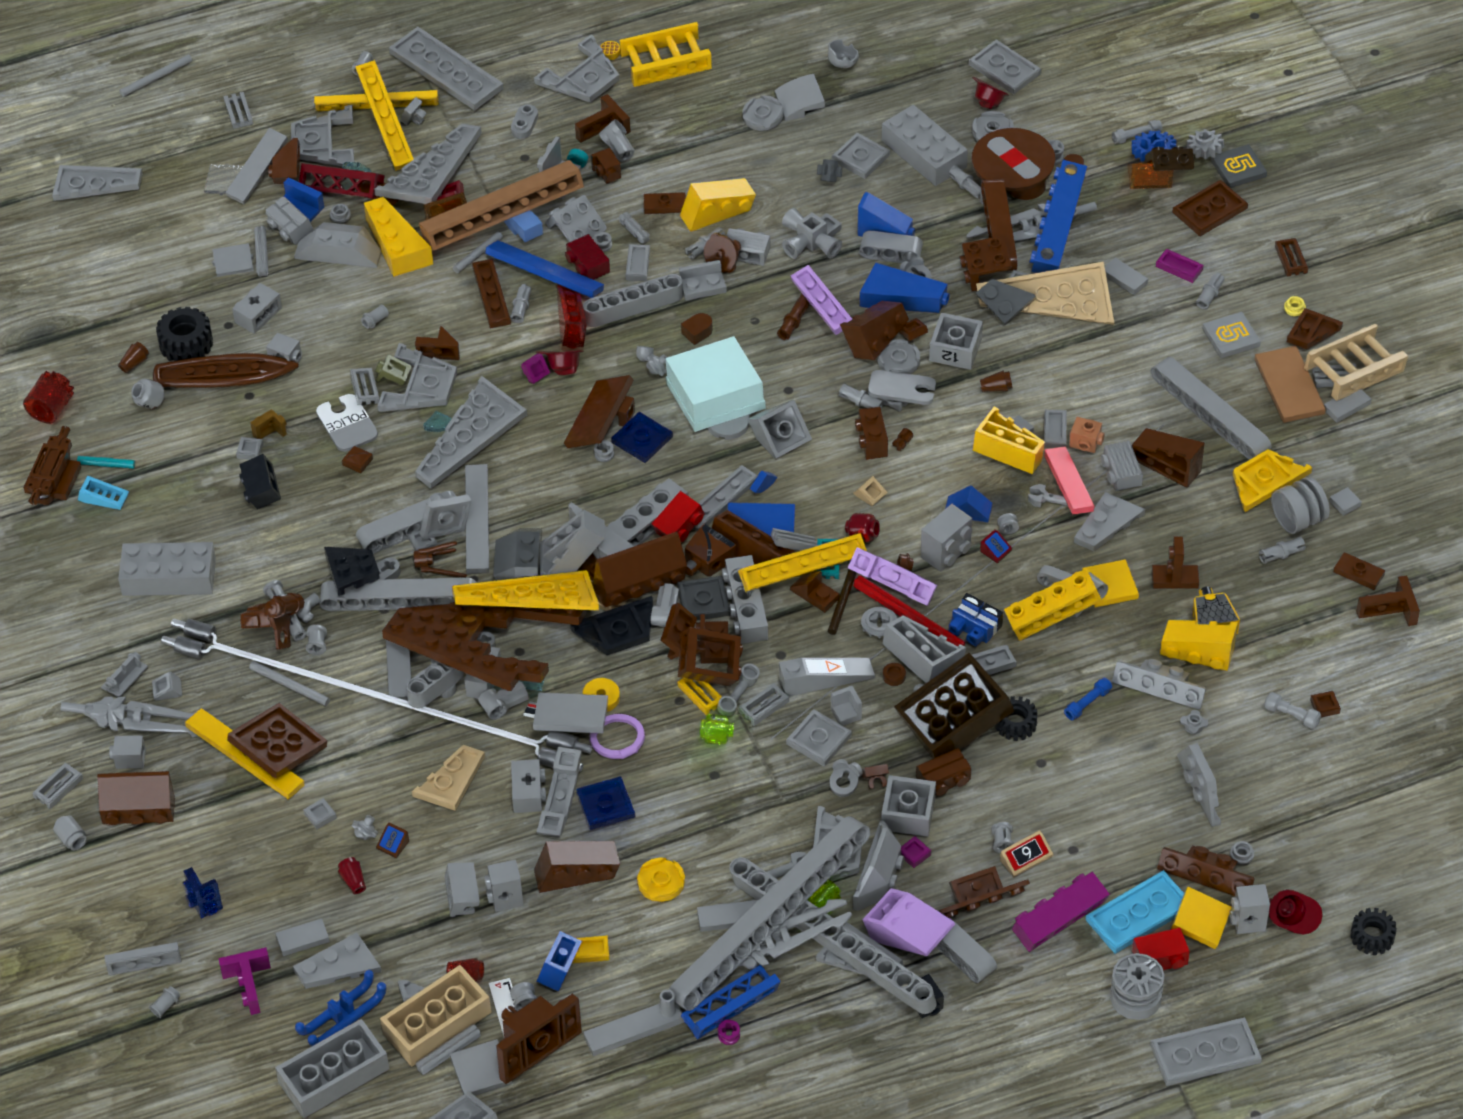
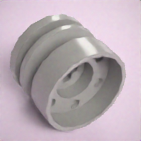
M1304 477L1300 481L1294 482L1292 486L1287 485L1275 490L1271 496L1275 517L1282 528L1289 534L1298 533L1309 525H1315L1329 517L1330 509L1326 494L1321 485L1312 477Z
M1136 953L1119 959L1114 966L1110 1000L1113 1008L1120 1015L1134 1020L1146 1019L1154 1015L1160 1008L1165 975L1162 966L1156 959L1145 954Z

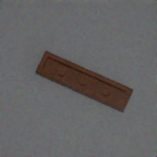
M493 259L473 262L472 268L490 329L511 325Z

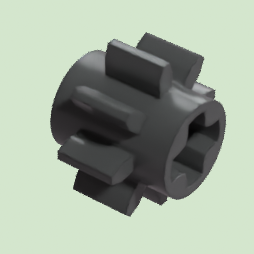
M823 159V164H818L817 175H821V181L836 182L837 177H842L843 167L838 166V161Z

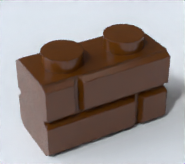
M959 748L916 766V779L936 781L935 795L942 796L948 789L955 786L962 787L971 780V766Z

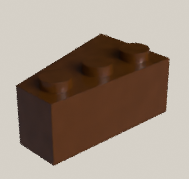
M546 841L534 868L539 893L614 879L620 866L615 841Z

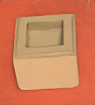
M872 476L853 494L870 506H873L888 492Z

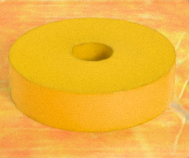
M596 678L589 681L583 688V694L608 695L607 712L612 711L619 704V687L610 679Z

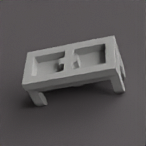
M474 862L447 863L444 878L450 917L475 913V909L472 907L479 906L480 900Z

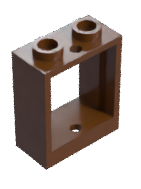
M688 627L681 632L678 677L731 686L741 676V667L739 666V658L743 651V646L740 644L741 636ZM697 639L729 645L727 673L695 667Z

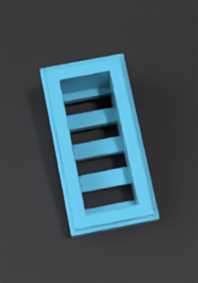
M87 476L79 491L78 501L121 510L129 491ZM115 496H120L118 501L114 500Z

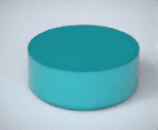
M571 149L567 156V161L570 160L573 164L580 165L581 168L586 166L589 159L588 155L580 149Z

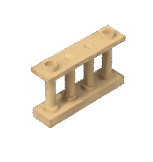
M1373 324L1318 349L1311 350L1307 354L1304 369L1308 371L1318 366L1334 382L1331 396L1338 401L1361 389L1363 390L1404 372L1408 355L1404 351L1390 354L1375 339L1378 326ZM1368 344L1382 360L1374 362L1360 347ZM1352 352L1366 367L1357 369L1343 355ZM1335 359L1349 374L1340 377L1326 362Z

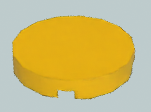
M667 858L651 859L640 868L637 875L638 888L644 897L652 901L664 902L672 900L679 896L684 889L685 874L683 868L678 862L667 860Z

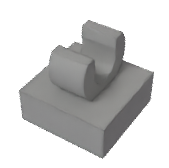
M415 97L404 109L400 121L408 125L412 120L415 124L420 125L427 114L424 110L420 109L422 101Z

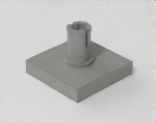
M441 493L432 494L425 507L420 530L422 538L428 539L464 532L471 505L469 495L443 499Z

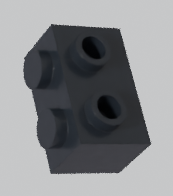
M264 454L239 464L241 469L239 477L245 486L246 491L243 493L248 503H252L258 510L281 499L273 464Z

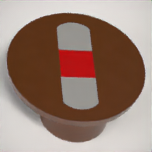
M1004 128L986 134L976 143L972 152V163L976 174L981 180L1004 179L1006 192L1011 196L1021 200H1031L1045 192L1047 179L1055 165V152L1051 144L1044 137L1033 131L1021 128Z

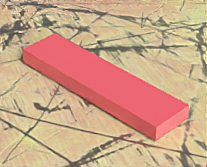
M1067 448L1045 449L1044 456L1072 515L1094 512V504Z

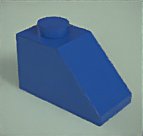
M560 931L536 982L559 992L582 941Z

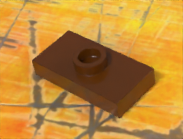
M685 192L644 194V214L681 213L686 199Z
M1345 552L1334 567V573L1372 590L1377 588L1385 575L1384 569Z

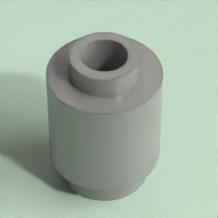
M62 816L56 820L53 831L67 848L75 851L85 845L87 841L86 833L72 816Z

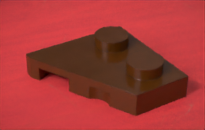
M1304 308L1287 336V342L1307 350L1339 332L1343 327V322Z

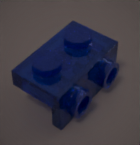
M192 867L183 871L185 881L182 884L187 893L185 895L190 908L195 907L201 919L214 915L223 909L216 879L201 884Z

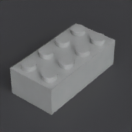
M914 104L882 123V142L934 186L950 178L948 174L953 166L957 165L962 170L967 168L968 150Z
M213 542L123 543L118 577L122 596L213 594L216 565Z
M362 1019L275 1067L279 1085L303 1119L390 1069L386 1051Z

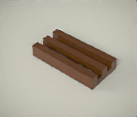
M1296 238L1275 241V248L1287 277L1291 276L1292 273L1299 275L1301 271L1303 274L1308 273V266ZM1289 244L1292 245L1300 266H1297Z

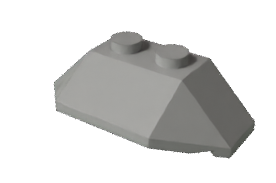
M323 222L299 240L294 259L377 268L381 249L364 226Z
M883 820L879 821L853 896V910L855 911L879 902L891 888L895 889L898 875H896L897 869L901 870L904 863V856L901 855V845Z

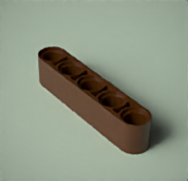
M1004 179L982 180L981 193L989 238L1004 237L1011 261V269L1005 271H1017V254Z

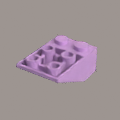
M892 888L862 919L870 938L877 943L928 956L955 925L954 921L912 894Z

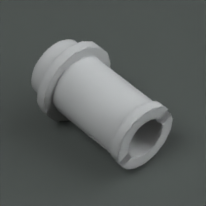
M363 51L357 62L353 63L352 71L356 76L358 74L355 66L371 62L373 60L371 53Z
M381 304L370 313H364L361 318L363 326L367 329L374 328L376 323L388 317V309Z
M172 986L168 989L164 988V993L149 1006V1009L157 1017L161 1018L174 1003L179 1002L178 998L181 995Z

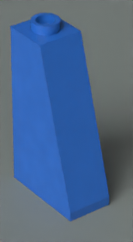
M875 263L860 291V307L870 308L880 301L902 303L905 311L940 313L943 305H947L950 294L947 293L946 283Z

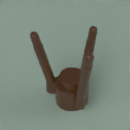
M456 541L414 551L415 568H421V573L431 572L461 578L467 577L464 573L430 567V565H434V556L456 552V548H449L456 546Z

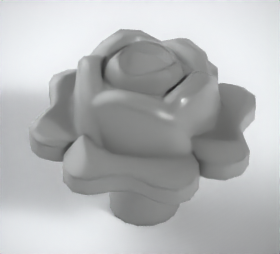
M653 353L650 356L648 355L646 367L649 369V372L655 375L659 374L660 376L667 373L665 358L668 357L665 354L660 357L655 356Z
M366 815L364 820H354L352 827L355 829V836L363 840H368L371 837L376 838L378 831L372 825L375 818Z

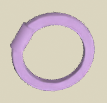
M625 714L606 716L605 725L612 722H624L633 726L638 735L632 745L621 750L606 749L599 744L597 740L598 733H590V743L593 749L601 756L609 759H624L637 753L645 740V731L642 724L634 717Z

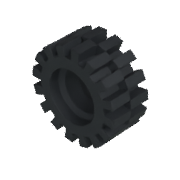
M1011 696L1010 702L1014 712L1007 717L1020 715L1025 720L1022 722H1012L1006 717L996 724V730L1000 731L999 734L1002 737L1006 734V739L1008 740L1011 737H1014V741H1018V737H1021V740H1025L1026 735L1031 737L1032 732L1036 731L1038 711L1035 709L1034 703L1030 704L1029 699L1023 701V697L1019 696V699L1015 700V696Z
M1366 908L1365 913L1361 910L1358 915H1355L1350 937L1353 939V945L1358 944L1357 949L1359 951L1364 948L1365 954L1372 951V955H1377L1378 951L1380 954H1384L1385 950L1389 951L1391 949V945L1394 944L1397 928L1396 922L1392 921L1393 917L1391 915L1386 917L1387 912L1385 910L1379 913V908H1374V912H1371L1370 908ZM1366 927H1377L1383 934L1381 936H1371L1364 929Z

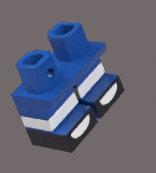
M966 593L962 598L961 605L957 610L954 609L952 611L949 632L956 636H959L962 631L968 633L966 640L975 647L982 641L987 644L1002 627L1003 612L987 603L984 604V601Z

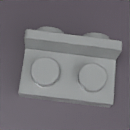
M720 260L679 268V276H681L683 281L685 301L727 293V287L721 272Z

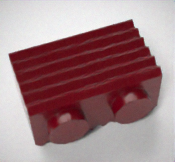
M589 234L566 244V259L570 264L573 263L578 274L593 280L602 277V275L605 276L606 273L609 274V258Z

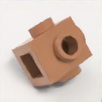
M1076 417L1070 432L1069 447L1095 453L1097 446L1102 445L1105 433L1102 432V423Z

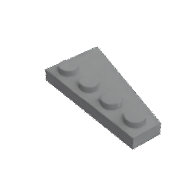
M60 165L52 194L53 201L138 190L143 175L142 168Z

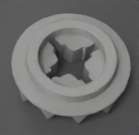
M885 607L870 608L861 618L863 632H868L870 637L874 635L880 639L881 636H884L886 625L896 620L897 616L892 610ZM878 618H881V627L877 626Z

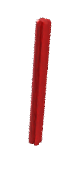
M858 576L854 580L853 586L892 610L900 617L905 616L927 627L928 632L938 637L940 635L947 637V641L956 646L960 644L965 646V641L863 576Z

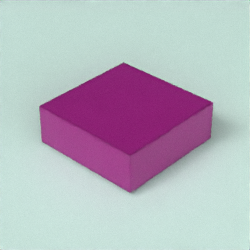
M914 836L901 846V855L904 856V860L910 866L915 868L931 856V850Z

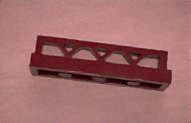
M301 163L299 183L305 185L306 175L310 173L313 174L316 181L306 186L317 191L375 199L374 189L377 187V183H384L385 175ZM327 176H331L335 182L329 188L322 182ZM346 178L350 179L353 183V186L348 190H345L341 185ZM364 181L371 182L369 193H364L360 188Z

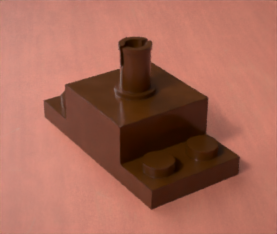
M572 993L553 1006L542 996H539L519 1011L513 1006H508V1009L505 1008L502 1011L504 1039L496 1045L500 1080L505 1084L509 1083L582 1033L578 997Z

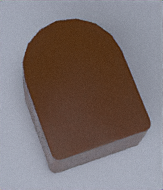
M698 313L681 323V334L694 345L709 337L713 331L712 318L705 313Z

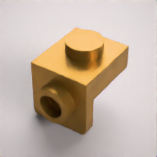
M272 409L250 422L252 435L256 439H263L275 430L282 437L287 435L286 420L282 415H277Z

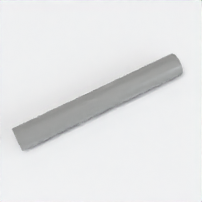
M497 231L454 265L453 270L456 273L461 272L486 252L488 245L497 240L500 241L503 235Z

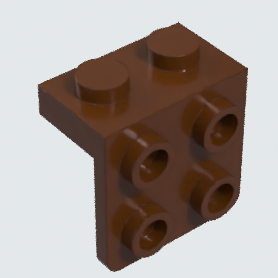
M1003 236L962 244L963 255L959 256L961 268H966V271H963L966 284L970 283L971 291H977L976 284L979 283L980 275L1011 269V261Z

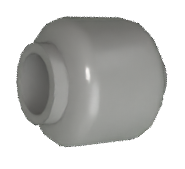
M141 379L132 387V399L138 406L155 409L164 400V388L156 381Z

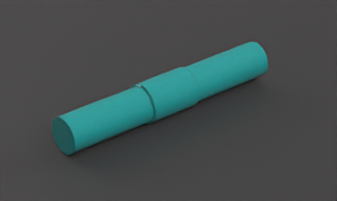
M78 456L77 458L81 465L135 468V460Z

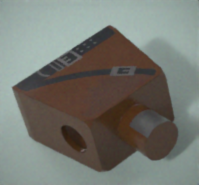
M704 523L685 547L686 574L693 576L697 571H700L707 577H711L725 568V559L737 557V545Z

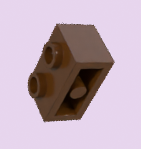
M881 407L859 409V418L855 419L856 431L860 432L859 445L860 448L864 449L866 460L888 457V437Z

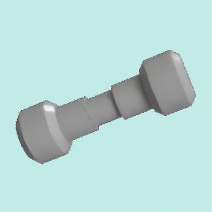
M1275 692L1269 693L1264 702L1265 709L1272 712L1278 710L1285 714L1293 715L1294 718L1303 721L1304 726L1311 729L1316 728L1321 719L1319 711L1312 708L1305 710L1301 707H1295L1291 703L1282 700L1281 695Z

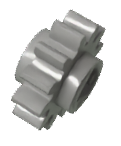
M1206 129L1201 132L1195 131V135H1189L1187 149L1193 148V154H1195L1196 158H1215V153H1222L1224 139H1222V134L1215 135V130L1211 132Z

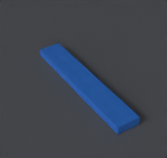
M499 240L486 247L485 253L489 256L587 297L593 298L604 289V284Z

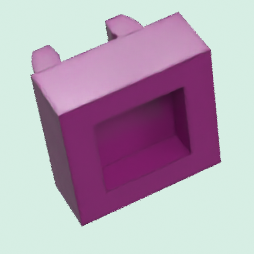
M539 353L521 364L523 373L526 375L529 383L534 384L550 373L543 355Z

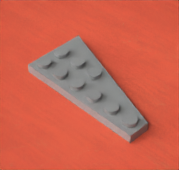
M483 376L478 380L476 388L472 389L468 394L469 398L465 404L459 407L448 423L445 433L435 442L436 446L431 453L426 455L415 471L416 478L431 489L527 416V410Z

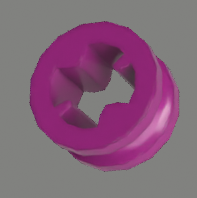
M724 1020L719 1024L718 1038L721 1043L733 1045L740 1039V1027L736 1021ZM731 1029L732 1035H726V1030Z

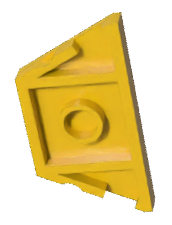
M1269 449L1233 469V478L1243 510L1247 512L1269 499L1275 490L1287 485L1291 486L1294 482L1312 473V467L1308 464L1305 467L1293 463L1294 459L1281 456Z

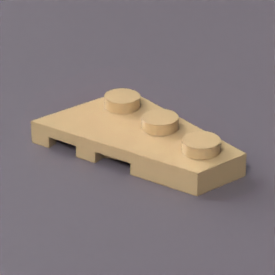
M462 745L444 762V766L436 773L432 772L422 786H417L412 791V796L456 811L485 758L484 751Z

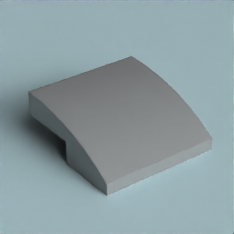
M814 74L799 77L774 90L777 100L780 101L783 107L785 121L805 117V111L825 107V101Z

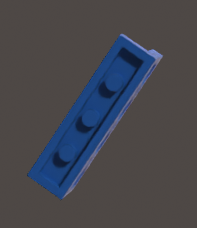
M759 965L704 999L693 1010H686L681 1014V1017L698 1040L716 1029L724 1020L732 1019L777 991L781 981L776 974L769 976L765 969ZM757 974L764 980L756 986H750L751 978ZM734 988L746 990L735 999L730 998L731 990ZM713 1001L726 1002L725 1005L717 1010H710ZM696 1012L706 1014V1017L696 1023L690 1018Z

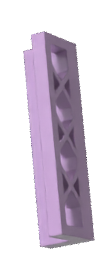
M807 265L792 274L791 279L834 334L841 333L840 324L849 322L852 318L811 267Z

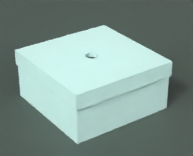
M734 336L665 358L667 370L666 384L694 432L766 409L763 396V382Z

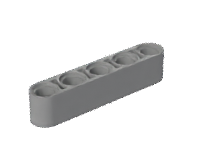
M668 274L588 299L583 304L585 324L590 327H597L675 303L683 297L682 278L677 274Z
M453 491L441 493L443 499L456 497ZM430 498L360 527L356 532V537L363 549H371L373 554L408 540L409 534L420 531L426 503L429 502Z

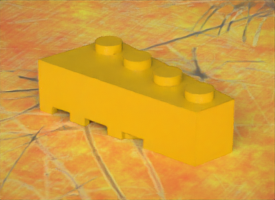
M384 197L364 203L366 221L393 277L433 265L431 246Z

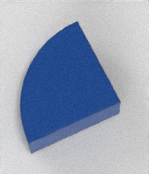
M760 471L750 489L754 493H761L768 489L778 477L773 473Z

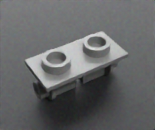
M130 653L128 658L111 677L106 678V682L101 688L116 697H121L148 668V665L140 662L141 656L139 653Z

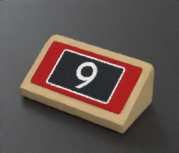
M1039 830L1002 850L1000 862L1014 878L1053 857V852L1044 835Z

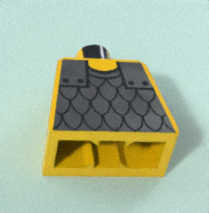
M1211 587L1201 588L1199 590L1200 596H1196L1193 600V621H1196L1197 624L1209 625L1210 621H1217L1218 625H1230L1231 622H1238L1236 632L1238 634L1240 619L1228 596L1225 593L1213 594Z

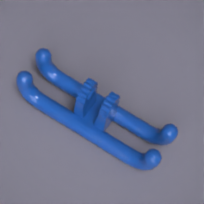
M371 970L365 971L363 981L349 993L343 990L339 993V1001L336 1002L331 999L327 1002V1010L307 1025H304L302 1022L296 1023L295 1030L299 1035L305 1036L314 1032L332 1018L337 1023L318 1038L314 1034L308 1036L309 1045L311 1047L356 1022L377 1006L386 994V984L379 982L375 994L354 1010L353 1001L363 995L370 988L374 980V973Z

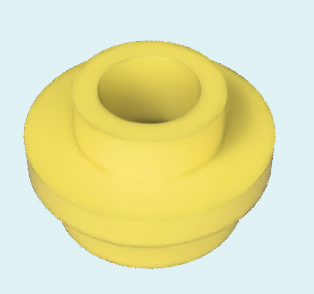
M1298 296L1290 297L1284 304L1285 312L1291 316H1300L1304 308H1306L1304 300Z

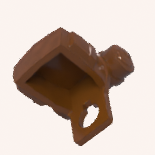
M293 592L287 593L285 596H273L267 603L249 606L247 611L241 614V628L273 627L276 649L289 648L291 646L290 616L304 608V599L300 594ZM282 631H283L284 636H285V639H284V642H283V643L281 642V639H280V634H281Z

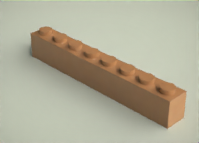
M568 160L420 222L419 226L422 237L434 251L581 189L584 185L580 169Z

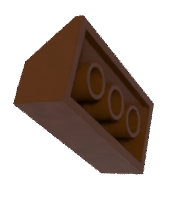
M674 532L597 559L593 588L603 606L606 608L618 605L631 598H638L645 593L658 591L660 586L665 584H677V582L684 580L687 563L679 534Z

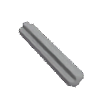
M256 226L254 229L256 271L259 277H266L269 274L266 228L264 226Z
M475 1024L470 1025L417 1061L416 1067L422 1075L428 1073L450 1058L451 1053L460 1051L481 1036L480 1030Z

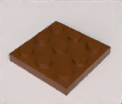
M280 703L228 733L227 736L228 742L275 779L325 749L328 741Z

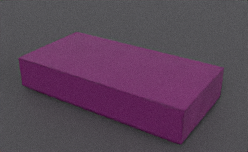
M1166 249L1156 261L1157 268L1191 283H1194L1204 267L1203 264L1169 249Z

